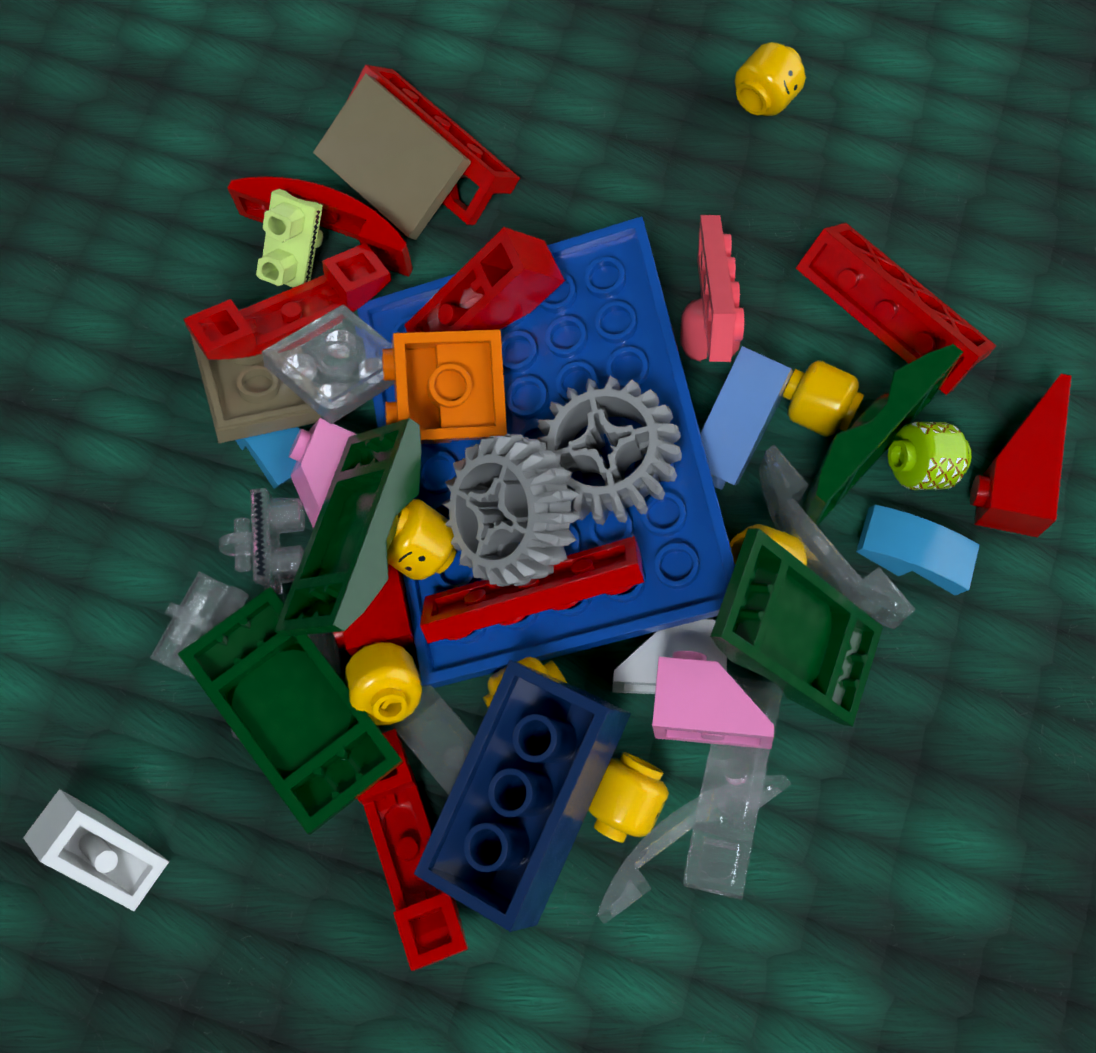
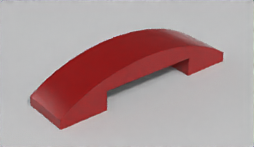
M247 177L231 180L227 187L239 214L261 223L264 221L265 212L269 210L271 192L277 189L287 191L298 199L321 204L323 207L319 226L360 241V244L367 243L383 265L391 271L409 277L413 270L407 244L400 234L377 212L347 194L317 183L284 177Z
M363 243L323 260V276L240 311L233 301L229 299L183 319L185 326L207 359L225 360L255 356L290 346L338 323L379 293L391 281V275L367 243Z
M393 729L382 734L402 759L403 763L358 797V801L364 806L396 911L393 914L410 969L415 971L469 950L455 899L414 875L433 829L397 730Z

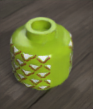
M914 422L906 424L896 433L888 450V463L895 478L902 486L911 490H943L954 487L967 472L972 458L971 448L964 434L957 426L946 422Z

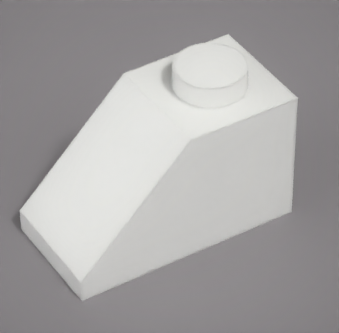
M713 617L657 631L614 670L612 692L655 694L659 657L672 658L673 653L677 651L702 653L707 656V661H718L727 671V657L710 637L716 620H713Z
M60 789L23 837L41 863L132 911L136 910L169 863L165 857L106 815Z

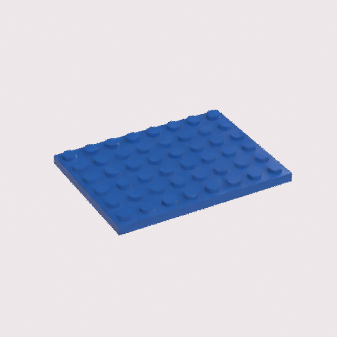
M642 216L547 245L565 281L531 313L500 330L507 434H520L529 439L544 437L545 435L538 428V420H554L555 416L550 410L551 401L560 403L563 406L569 402L566 394L568 387L576 390L578 395L587 392L586 384L588 378L594 380L599 389H604L611 375L618 380L621 390L632 379L639 384L641 394L651 389L658 396V406L666 405L670 408L673 415L670 423L678 426L681 435L680 439L674 444L680 447L682 458L681 461L670 464L677 473L675 481H659L665 492L663 500L655 499L651 495L645 497L644 500L648 507L646 514H640L635 505L626 508L628 517L625 523L619 522L614 512L609 511L604 525L597 524L593 519L591 511L582 521L576 520L574 523H570L569 530L577 540L568 546H563L567 556L635 536L641 553L644 583L633 585L629 590L621 594H601L580 600L574 606L564 610L548 609L527 615L519 622L511 625L496 624L474 630L466 637L458 640L443 639L428 644L420 627L425 596L483 579L474 578L472 568L460 565L462 550L458 551L457 549L452 564L440 574L435 573L423 580H413L403 574L422 686L427 689L496 673L506 667L510 660L518 662L526 657H533L543 661L718 616L735 567V562ZM454 275L369 300L357 309L378 428L386 426L385 402L395 401L394 381H384L382 349L392 348L393 333H408L404 325ZM608 417L609 422L614 426L632 425L633 429L643 427L628 418ZM588 425L576 435L574 440L580 438L586 432ZM604 434L606 446L601 449L603 455L600 456L603 457L608 468H610L608 454L613 452L610 447L613 445L610 444L606 434ZM481 439L421 444L419 494L414 499L422 500L450 520L449 509L441 504L450 499L451 491L446 486L445 481L457 477L453 463L465 458L466 448L480 444ZM643 459L632 463L627 468L625 478L629 477L640 466ZM576 471L570 476L585 485L606 486L603 477L597 473L583 475L581 471Z

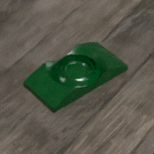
M952 344L927 353L894 371L890 391L879 396L850 429L840 432L835 436L804 503L798 531L806 538L812 534L887 451L896 433L904 425L912 423L933 400L963 354L962 350Z
M408 418L348 438L274 632L287 637L345 631L365 612L388 581L387 551L396 534L399 513L419 494L421 437L420 425Z
M748 528L710 637L731 662L766 677L781 688L787 699L836 723L853 727L883 626L763 531L757 528Z
M270 586L177 654L308 835H311L401 765L403 761L365 711H359L352 707L349 701V689L309 636L285 637L274 632L284 603Z

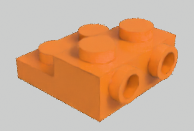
M501 330L393 333L392 348L382 349L384 381H394L395 401L385 402L386 425L408 418L412 419L420 425L421 444L487 439L490 436H505L507 434Z

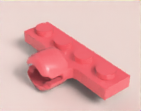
M700 215L697 263L701 298L691 301L686 306L681 320L680 344L688 357L699 362L707 359V351L709 362H731V358L739 350L740 341L743 340L744 309L739 308L740 285L739 282H735L736 264L735 257H731V234H723L720 215Z

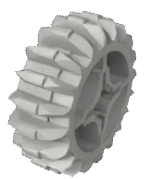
M611 375L604 389H599L596 382L588 378L586 384L587 392L578 395L576 390L568 387L566 394L569 402L563 406L560 403L551 401L550 410L555 418L554 420H538V428L545 436L537 440L545 442L546 450H551L553 453L561 455L558 468H564L570 472L581 471L583 475L597 473L603 477L606 486L585 485L571 477L566 484L567 489L579 494L571 501V512L581 517L578 520L582 521L592 511L595 522L604 525L609 511H613L618 521L625 523L628 517L626 508L635 505L640 514H646L648 507L644 498L651 495L655 499L663 500L665 492L659 481H675L677 473L670 464L681 461L682 458L680 447L674 444L681 437L677 425L670 423L673 419L670 408L666 405L658 406V396L651 389L641 394L639 384L631 379L621 390L618 380ZM608 417L628 418L643 427L633 429L632 425L614 426L609 422ZM588 425L586 432L580 438L574 440L576 435ZM604 434H606L610 444L613 445L610 446L613 452L608 454L610 468H608L603 457L600 456L603 455L601 449L606 446ZM643 459L640 466L629 477L625 478L627 468L632 463Z
M520 434L490 436L487 439H481L480 444L466 448L465 458L453 463L457 477L445 481L446 486L451 491L450 499L441 504L449 509L450 520L445 525L452 528L454 537L451 544L454 546V549L462 550L460 565L472 568L474 578L489 580L490 585L521 586L526 585L531 579L545 578L547 575L554 573V565L567 560L563 546H568L577 540L569 530V525L581 518L571 512V501L579 494L567 489L566 484L573 472L564 468H558L561 455L553 453L551 450H546L545 442L529 439Z

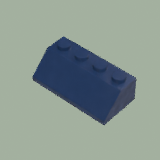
M510 660L414 875L509 932L537 926L631 713L580 688Z

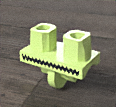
M282 189L271 192L269 210L265 212L263 230L266 232L263 256L258 259L256 271L259 279L277 286L285 284L293 288L311 280L315 250L322 245L323 232L319 230L323 205L298 199Z

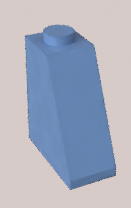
M743 346L700 433L714 486L721 490L726 482L732 485L739 484L783 398L784 390L793 374L790 367Z

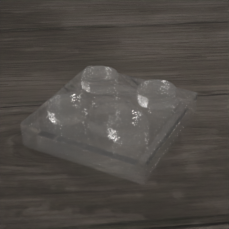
M344 304L262 351L264 366L330 424H333L394 385V381H384L382 349H390L392 344Z

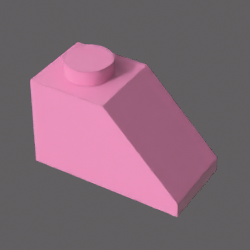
M319 418L309 431L300 429L289 453V458L296 460L291 473V479L313 529L348 438L357 435L322 418Z
M677 651L673 653L672 658L659 657L652 723L656 739L761 749L772 748L774 724L718 661H707L706 655L694 651Z

